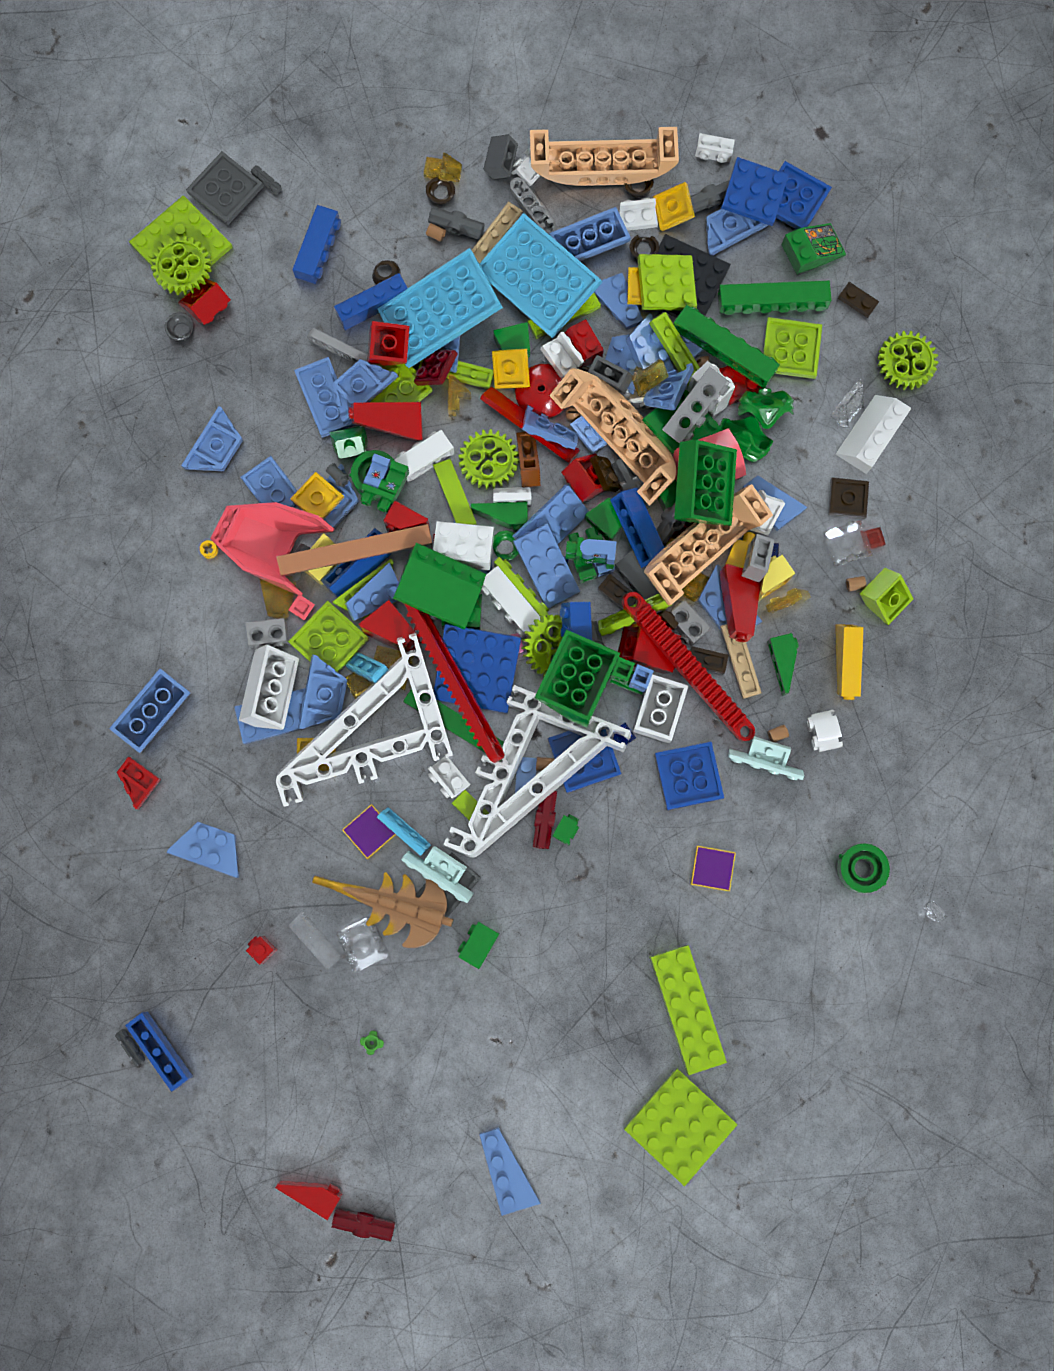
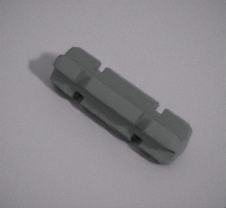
M255 165L251 169L252 175L258 178L268 189H271L274 194L281 192V185L275 182L265 171H262L259 166Z
M122 1029L115 1034V1037L119 1042H122L121 1046L129 1058L132 1057L131 1061L133 1064L138 1066L145 1061V1057L142 1053H139L140 1050L132 1038L128 1037V1032Z

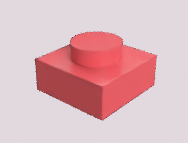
M297 595L288 611L305 620L315 604L303 596Z

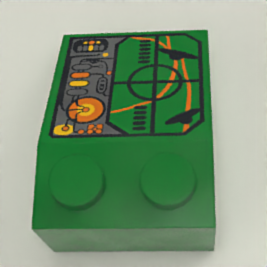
M831 223L803 227L785 234L781 244L797 276L846 256V252Z

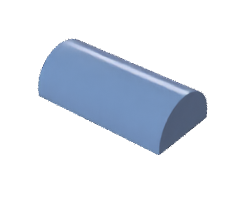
M616 207L549 233L553 239L579 261L628 243L631 240Z
M159 669L109 729L141 753L191 692L162 669Z

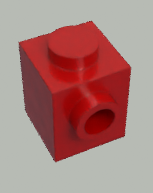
M255 936L247 944L249 947L246 949V952L261 965L278 949L265 936Z

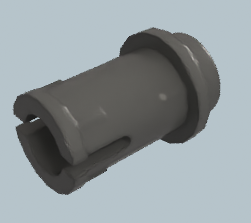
M335 463L327 467L326 472L336 481L337 486L344 487L348 484V475L344 474Z

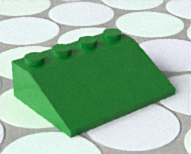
M687 390L684 391L676 410L656 408L642 419L673 455L675 450L679 448L680 443L662 429L689 395ZM698 402L693 406L694 412L697 413L702 410V406ZM707 413L705 415L706 420L700 428L696 427L692 432L694 436L691 440H699L723 431V429ZM684 418L682 420L681 424L683 428L689 427V418Z
M700 440L680 442L675 520L732 526L737 449Z
M415 543L408 556L393 599L465 630L482 589L486 574Z
M566 630L535 695V699L568 720L587 728L612 675L620 653Z

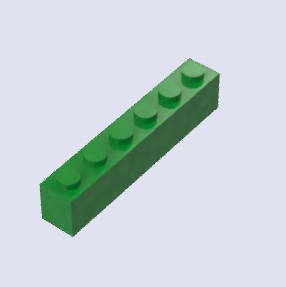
M830 280L720 285L718 290L719 313L726 315L738 312L750 314L753 312L769 313L771 311L785 313L790 310L804 312L814 309L816 311H823L828 309L832 301Z
M686 304L674 321L673 325L681 336L762 388H766L780 366L773 357L764 355L759 348L750 346L743 338L736 337L726 327H721L712 318L705 317L695 307H690Z

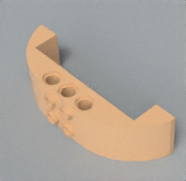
M659 127L657 139L549 142L548 130H530L531 167L540 176L566 185H625L624 183L634 184L648 181L667 173L678 164L677 127Z
M571 368L549 396L561 409L570 406L575 407L644 483L637 493L649 506L652 505L675 480L676 465L671 452L642 421L644 417L615 388L595 375L580 369Z
M750 484L734 494L732 526L693 523L649 562L644 573L666 604L672 605L684 594L682 591L683 587L748 530L763 525L773 514L754 486Z

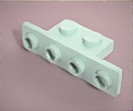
M754 736L748 753L729 748L728 757L733 762L748 763L753 768H764L776 775L781 773L792 780H803L804 778L803 770L786 765L791 747Z
M435 846L431 849L425 861L411 851H408L401 859L409 868L417 870L424 878L434 881L441 889L449 891L460 901L468 903L474 894L458 883L467 867Z

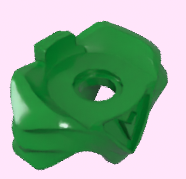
M759 388L758 393L746 391L739 399L738 415L747 412L753 414L764 429L772 428L775 422L786 412L794 415V400L783 390L772 392L770 388Z
M753 416L739 420L723 418L719 425L723 430L729 429L738 442L743 458L751 462L760 460L771 449L773 440L764 434L758 419Z

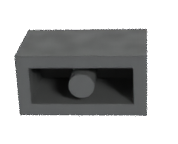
M509 134L491 137L483 170L492 179L511 177L518 143Z
M598 355L588 370L590 374L597 376L623 393L626 392L634 378L627 370Z

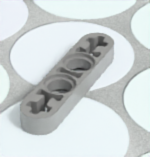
M520 177L511 180L510 192L527 216L544 231V222L546 221V226L548 228L552 227V231L546 230V233L549 234L556 231L557 225L525 180ZM515 185L521 186V191L519 188H515ZM529 197L533 199V203L527 205L523 200ZM540 211L543 213V217L537 219L533 214Z
M312 328L307 335V338L312 343L354 364L359 359L367 361V354L317 329Z

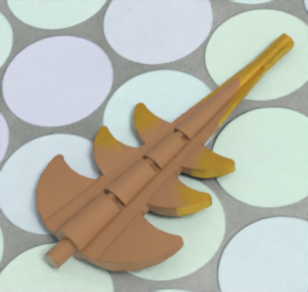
M386 872L384 873L383 883L379 890L335 882L318 876H314L312 881L314 884L333 889L372 907L371 916L366 922L367 926L379 923L386 914L390 915L389 924L383 931L384 936L398 933L406 924H409L411 926L409 936L402 944L405 948L425 946L434 940L442 925L451 927L454 919L445 917L447 898L444 890L437 883L426 878L425 890L419 898L416 897L414 884L406 874H403V884L398 893H394L393 882Z

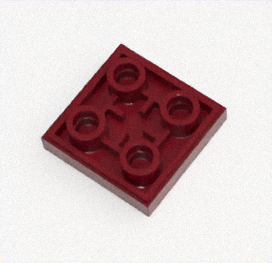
M455 350L435 351L424 358L421 367L416 372L414 383L417 386L443 385L458 353Z

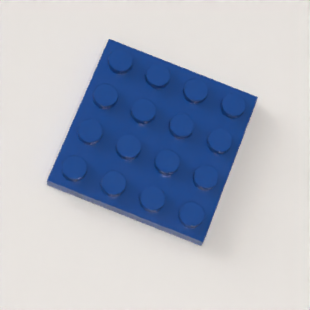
M446 623L443 641L479 707L508 713L509 705L507 700L509 696L511 697L522 637L468 627L463 630ZM437 671L434 686L436 700L455 703L456 698H451L452 691H447L449 685L443 684L445 678H440L442 672Z

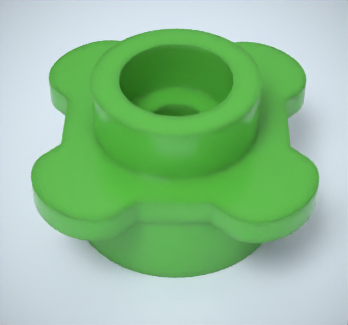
M374 1030L370 1031L367 1037L360 1039V1044L367 1050L366 1053L368 1055H373L375 1050L384 1046L383 1040L378 1038L377 1032Z

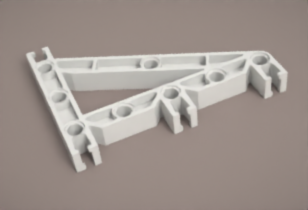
M416 633L409 635V638L414 640L416 649L406 652L403 646L405 638H397L402 657L278 772L276 785L284 807L288 806L290 801H292L291 797L287 798L286 790L294 788L297 795L295 803L303 801L304 796L299 782L308 785L347 773L351 764L354 766L359 784L364 783L366 775L361 774L360 767L366 765L370 766L372 771L370 779L374 780L378 778V773L373 758L384 762L423 749L427 741L434 761L439 760L440 752H435L434 745L444 742L447 748L445 757L453 756ZM415 655L419 658V662L412 665L408 662V659ZM409 678L423 726L331 753L402 687L406 679ZM422 693L430 694L428 701H422L419 697ZM351 715L355 718V722L348 724L344 718ZM433 730H440L441 735L434 738L431 736ZM396 741L404 743L401 749H397L393 745ZM359 752H363L367 757L364 760H359L356 755ZM327 764L329 770L321 771L318 766ZM288 775L292 780L289 783H285L281 777Z
M514 685L512 689L513 696L517 697L519 694L525 697L522 704L513 701V697L510 696L507 700L510 708L522 713L516 715L502 746L504 751L503 762L493 763L487 756H482L483 766L490 764L495 767L493 773L482 772V768L479 766L475 773L478 777L493 783L484 787L468 823L471 834L451 827L449 832L452 834V837H455L457 834L464 839L461 841V845L457 846L449 842L450 839L446 838L443 845L465 856L477 857L606 746L624 752L627 745L623 742L620 744L612 739L614 734H619L629 740L631 737L630 730L592 716L587 728L573 721L565 722L564 716L535 699L536 693ZM532 701L538 702L535 708H529V704ZM539 719L583 736L503 803ZM608 729L610 732L607 736L599 735L601 730ZM522 736L523 740L520 743H514V738ZM501 771H507V776L504 779L498 778V774ZM535 786H543L542 792L537 794L533 792ZM486 806H491V812L484 815L482 813L483 809ZM475 842L474 850L467 851L468 843Z

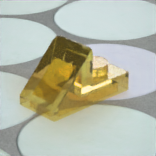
M444 152L442 159L426 157L424 177H438L441 180L459 182L462 164Z
M658 359L646 369L636 366L632 381L638 396L641 397L669 376L664 362Z
M449 374L448 414L450 417H456V410H460V399H471V392L453 374Z
M700 572L682 588L683 596L695 602L710 577Z

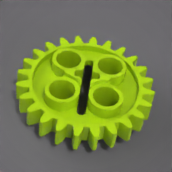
M177 236L176 241L169 238L170 243L167 244L163 241V248L157 246L159 253L153 252L156 259H151L153 264L151 269L154 272L152 274L158 285H161L163 290L168 288L169 293L175 290L177 295L180 294V291H183L184 295H186L187 290H190L193 294V288L196 287L200 290V283L206 285L204 278L210 279L207 272H212L210 267L212 262L209 259L211 257L206 247L202 246L200 241L195 243L194 238H191L189 241L186 236H184L183 240H180L179 236Z
M902 331L901 335L896 332L893 337L889 336L887 341H884L879 350L880 354L877 357L880 360L877 366L883 367L879 373L886 374L883 379L890 378V385L895 382L896 388L902 385L903 390L907 386L913 390L915 385L917 388H920L922 383L926 385L934 376L933 374L937 370L936 366L939 363L935 360L938 354H933L936 347H929L932 341L926 343V336L921 339L919 338V332L916 336H913L912 331L908 335H906L905 331ZM912 348L916 349L918 353H915ZM894 351H898L900 355L895 354ZM897 368H901L903 373L899 372Z
M482 429V435L475 432V438L469 435L470 442H463L466 448H460L462 454L458 455L459 460H462L459 462V467H464L461 469V473H467L465 479L472 478V485L478 482V488L485 484L486 490L489 485H492L494 489L497 483L503 487V480L509 483L508 476L514 477L513 471L518 470V467L514 464H519V459L516 458L519 456V453L515 451L516 445H511L512 439L506 440V434L500 436L499 430L496 434H493L492 429L489 430V434H486L484 429ZM487 444H493L495 446L493 449L490 450L485 448ZM477 455L480 457V460L473 461L471 457ZM500 457L507 459L504 463H499L497 460ZM485 469H491L493 471L490 475H485L483 473Z
M547 615V618L540 616V620L534 619L535 626L528 625L531 630L530 632L524 631L528 637L527 639H522L526 645L522 646L521 649L527 651L523 654V657H529L526 664H532L531 669H537V674L543 673L545 676L551 663L550 658L552 655H555L563 638L561 636L562 618L560 619V615H555L554 617L553 615ZM550 628L553 629V635L551 637L549 635ZM539 642L542 645L540 651L537 650V644Z

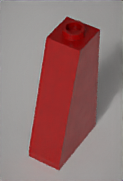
M421 402L352 403L351 407L348 408V417L352 419L353 424L413 441L422 440Z
M726 564L720 570L719 576L729 638H733L738 642H748L755 632L761 581L756 582L742 577L743 568Z

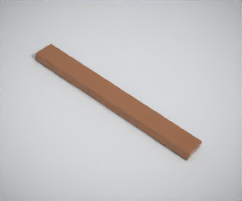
M426 524L277 556L276 558L280 575L286 576L411 549L415 543L423 546L432 544L429 526Z

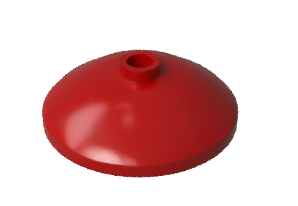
M537 364L529 367L530 387L515 388L516 400L521 408L526 410L529 405L533 408L532 411L538 415L543 413L548 416L547 419L557 416L564 410L549 396L562 380L552 365ZM540 386L545 387L544 391H539L538 389Z

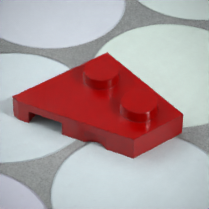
M129 756L117 771L120 780L124 784L126 793L129 794L133 802V807L137 810L140 809L161 780Z

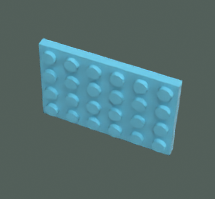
M524 213L480 263L489 283L552 339L602 284V280Z
M469 248L379 307L378 311L384 323L409 326L407 363L405 365L410 368L503 307L473 251Z

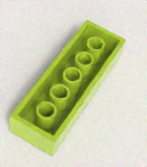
M689 945L650 956V963L686 1073L692 1075L727 1063Z

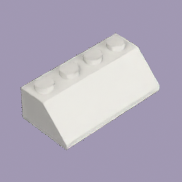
M875 395L835 455L867 474L911 410V407L896 398Z
M269 645L262 646L254 651L239 721L254 727L284 729L299 658Z

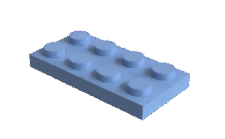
M329 357L294 370L322 438L329 436V432L347 429L356 425L352 423V419L346 424L341 420L336 394L332 385L338 378Z
M565 484L512 537L517 539L544 524H548L557 544H559L585 518V514L589 511L570 486Z
M544 524L513 540L535 588L547 608L580 592L548 524Z
M305 688L292 691L283 730L254 727L239 721L242 705L235 706L243 744L301 730L298 728Z

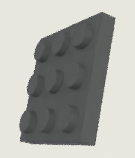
M221 151L190 184L186 191L224 223L229 225L259 193L264 185Z

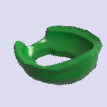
M505 530L499 531L494 535L493 549L498 558L512 560L518 556L519 553L513 543V540H515L512 537L515 534L514 532ZM508 540L512 542L514 548L511 553L500 554L498 552L497 546L502 541Z

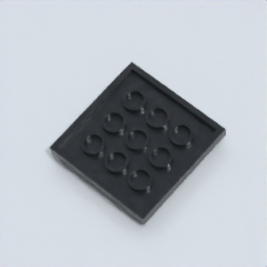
M665 234L659 245L660 248L657 255L692 256L697 301L696 309L706 316L731 264ZM682 310L661 311L677 318Z

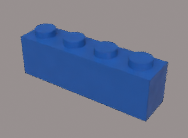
M320 205L316 206L292 269L295 278L316 284L317 279L321 278L323 273L322 266L329 257L328 250L335 241L334 234L341 225L338 211Z
M400 273L335 305L336 315L344 330H347L379 314V307L408 289Z
M633 488L620 492L611 498L610 501L640 567L643 568L665 547L642 497L637 493L638 489Z
M374 528L366 537L383 533ZM391 553L337 564L321 582L335 597H339L377 569Z
M591 602L561 603V636L563 637L566 630H569L592 640Z
M148 1011L139 1014L125 1025L171 1092L194 1077Z

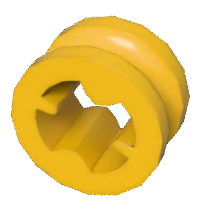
M206 540L201 543L200 552L205 558L212 559L217 556L218 547L213 541ZM211 545L213 551L211 553L208 552V554H206L207 551L205 550V548L207 546L210 548Z

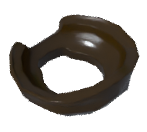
M435 177L427 183L426 194L432 202L445 204L453 198L455 186L452 181L447 182ZM439 185L447 187L448 195L444 199H438L434 196V191Z
M654 180L644 181L646 187L641 192L633 190L632 184L624 183L625 189L632 196L642 197L650 192Z
M636 235L630 242V252L636 259L639 256L637 247L640 242L648 243L651 248L650 254H658L660 248L659 242L654 236L640 237Z
M382 260L376 264L372 279L377 285L398 273L401 275V270L394 261ZM380 265H389L392 268V272L389 276L382 277L378 274L377 269Z

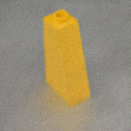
M855 624L835 625L837 694L843 696L845 700H854L855 697H861L864 627Z

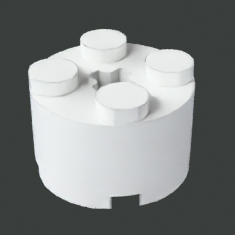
M834 710L811 714L808 721H806L808 731L813 732L811 743L814 751L823 752L843 747V742H838V737L842 736L837 716H832L835 712Z

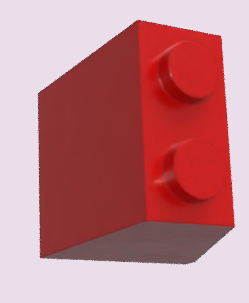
M389 600L359 623L362 632L366 636L400 651L397 638L402 637L403 639L405 638L403 646L406 652L416 649L414 640L409 638L410 634L416 633L415 630Z
M637 623L623 627L618 648L619 657L635 663L634 667L638 664L654 672L662 674L673 673L675 667Z

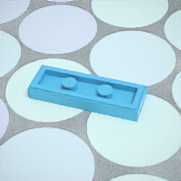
M359 652L345 665L350 671L373 683H376L389 670L384 664Z
M387 807L377 816L381 822L420 856L431 847L427 840L390 808Z

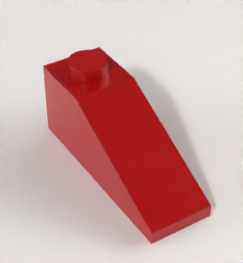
M280 1181L275 1187L326 1220L329 1219L343 1195L340 1193V1189L333 1184L328 1186L322 1183Z

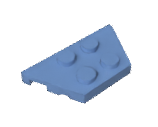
M720 209L706 217L708 254L715 255L769 225Z
M648 314L626 338L639 373L652 375L656 378L673 371L674 367L668 353L649 324L653 320L652 314Z
M630 334L612 337L605 359L627 370L634 376L627 388L629 393L634 394L640 373L626 341Z
M359 359L332 383L343 423L346 424L350 420L348 408L351 407L352 403L370 402L398 377L397 373Z
M692 363L687 364L686 370L679 373L673 370L665 375L653 378L643 398L645 406L676 410L694 371Z
M218 406L182 463V468L187 470L224 471L241 445L242 437L220 406Z
M340 464L338 468L345 474L344 466ZM329 476L326 481L344 495L341 502L324 519L335 529L359 501L350 480L347 485L341 487L337 486L336 481Z
M717 564L698 602L721 631L720 626L727 624L719 576L722 568ZM758 615L755 625H759L762 622Z
M312 655L298 725L300 729L334 720L342 712L347 679L319 659L317 655Z
M197 822L167 850L169 854L239 878L236 835Z

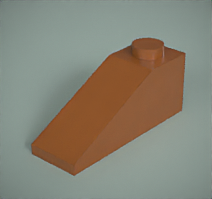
M518 432L516 437L522 487L541 486L536 439L526 432Z

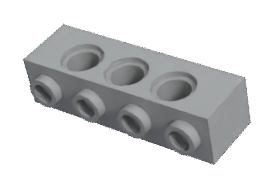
M709 367L662 430L678 443L691 440L694 436L692 432L696 427L700 428L708 411L712 412L718 404L716 401L720 395L724 396L730 388L728 386L730 382ZM713 386L714 394L707 397L705 395L706 388ZM701 402L702 410L697 413L694 412V404ZM684 418L690 419V425L687 428H683L681 424Z

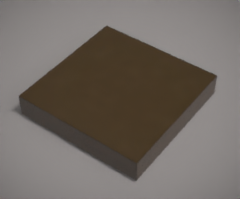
M832 477L828 515L866 519L869 481Z

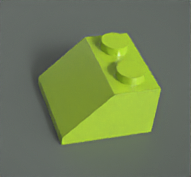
M884 568L860 593L865 605L887 625L914 599L902 575L888 568Z

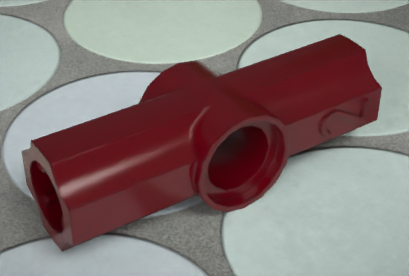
M557 791L548 795L539 803L538 809H536L534 848L549 850L551 832L554 829L556 816L554 811Z
M336 1208L331 1228L352 1232L354 1236L360 1238L373 1237L391 1242L396 1222L375 1218L374 1215L366 1212L354 1213Z

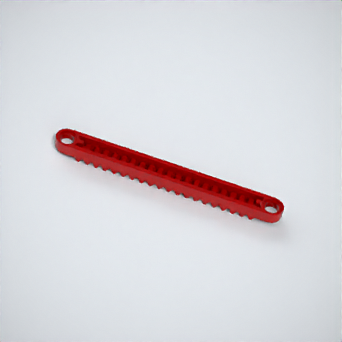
M629 592L625 594L621 601L625 611L733 735L741 741L753 739L755 727L748 720L746 714L742 713L741 709L736 706L737 704L731 700L732 698L727 695L726 691L722 690V687L717 684V681L712 678V675L707 672L706 668L702 667V664L697 661V658L692 655L687 646L676 637V634L671 631V628L666 625L661 616L656 614V611L651 608V605L639 593ZM630 596L637 600L635 607L628 605L627 600ZM743 726L749 729V734L746 737H743L740 733Z
M405 604L408 610L406 616L412 617L410 623H415L414 630H419L417 636L423 637L421 643L427 645L425 647L426 651L430 650L428 656L433 657L432 663L438 665L436 671L442 672L440 678H445L443 684L449 685L447 691H452L451 698H456L454 704L460 705L458 711L463 712L462 718L468 720L466 726H471L470 733H475L473 739L479 740L477 746H482L491 762L496 763L504 758V751L430 615Z

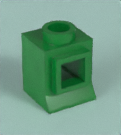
M570 814L568 816L563 815L552 837L569 846L570 839L573 840L579 829L577 826L579 819Z

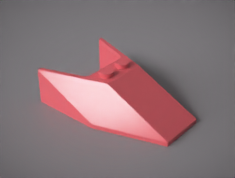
M277 502L226 506L210 539L243 571L302 596L303 593L286 576L280 575L276 557L290 554L298 536L302 534L333 532L334 528L318 515Z

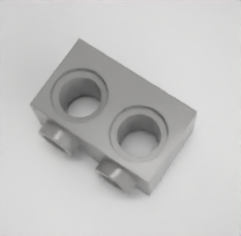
M756 534L748 545L742 577L756 582L762 580L769 569L775 540Z
M685 600L671 612L679 623L672 630L679 632L681 640L685 644L689 643L693 646L710 630L709 625ZM676 614L684 615L685 621H678ZM688 629H697L698 635H691Z
M284 618L246 623L248 646L254 649V651L265 645L279 649L289 644L288 626ZM275 631H282V635L279 638H273ZM257 633H263L261 640H254V636Z

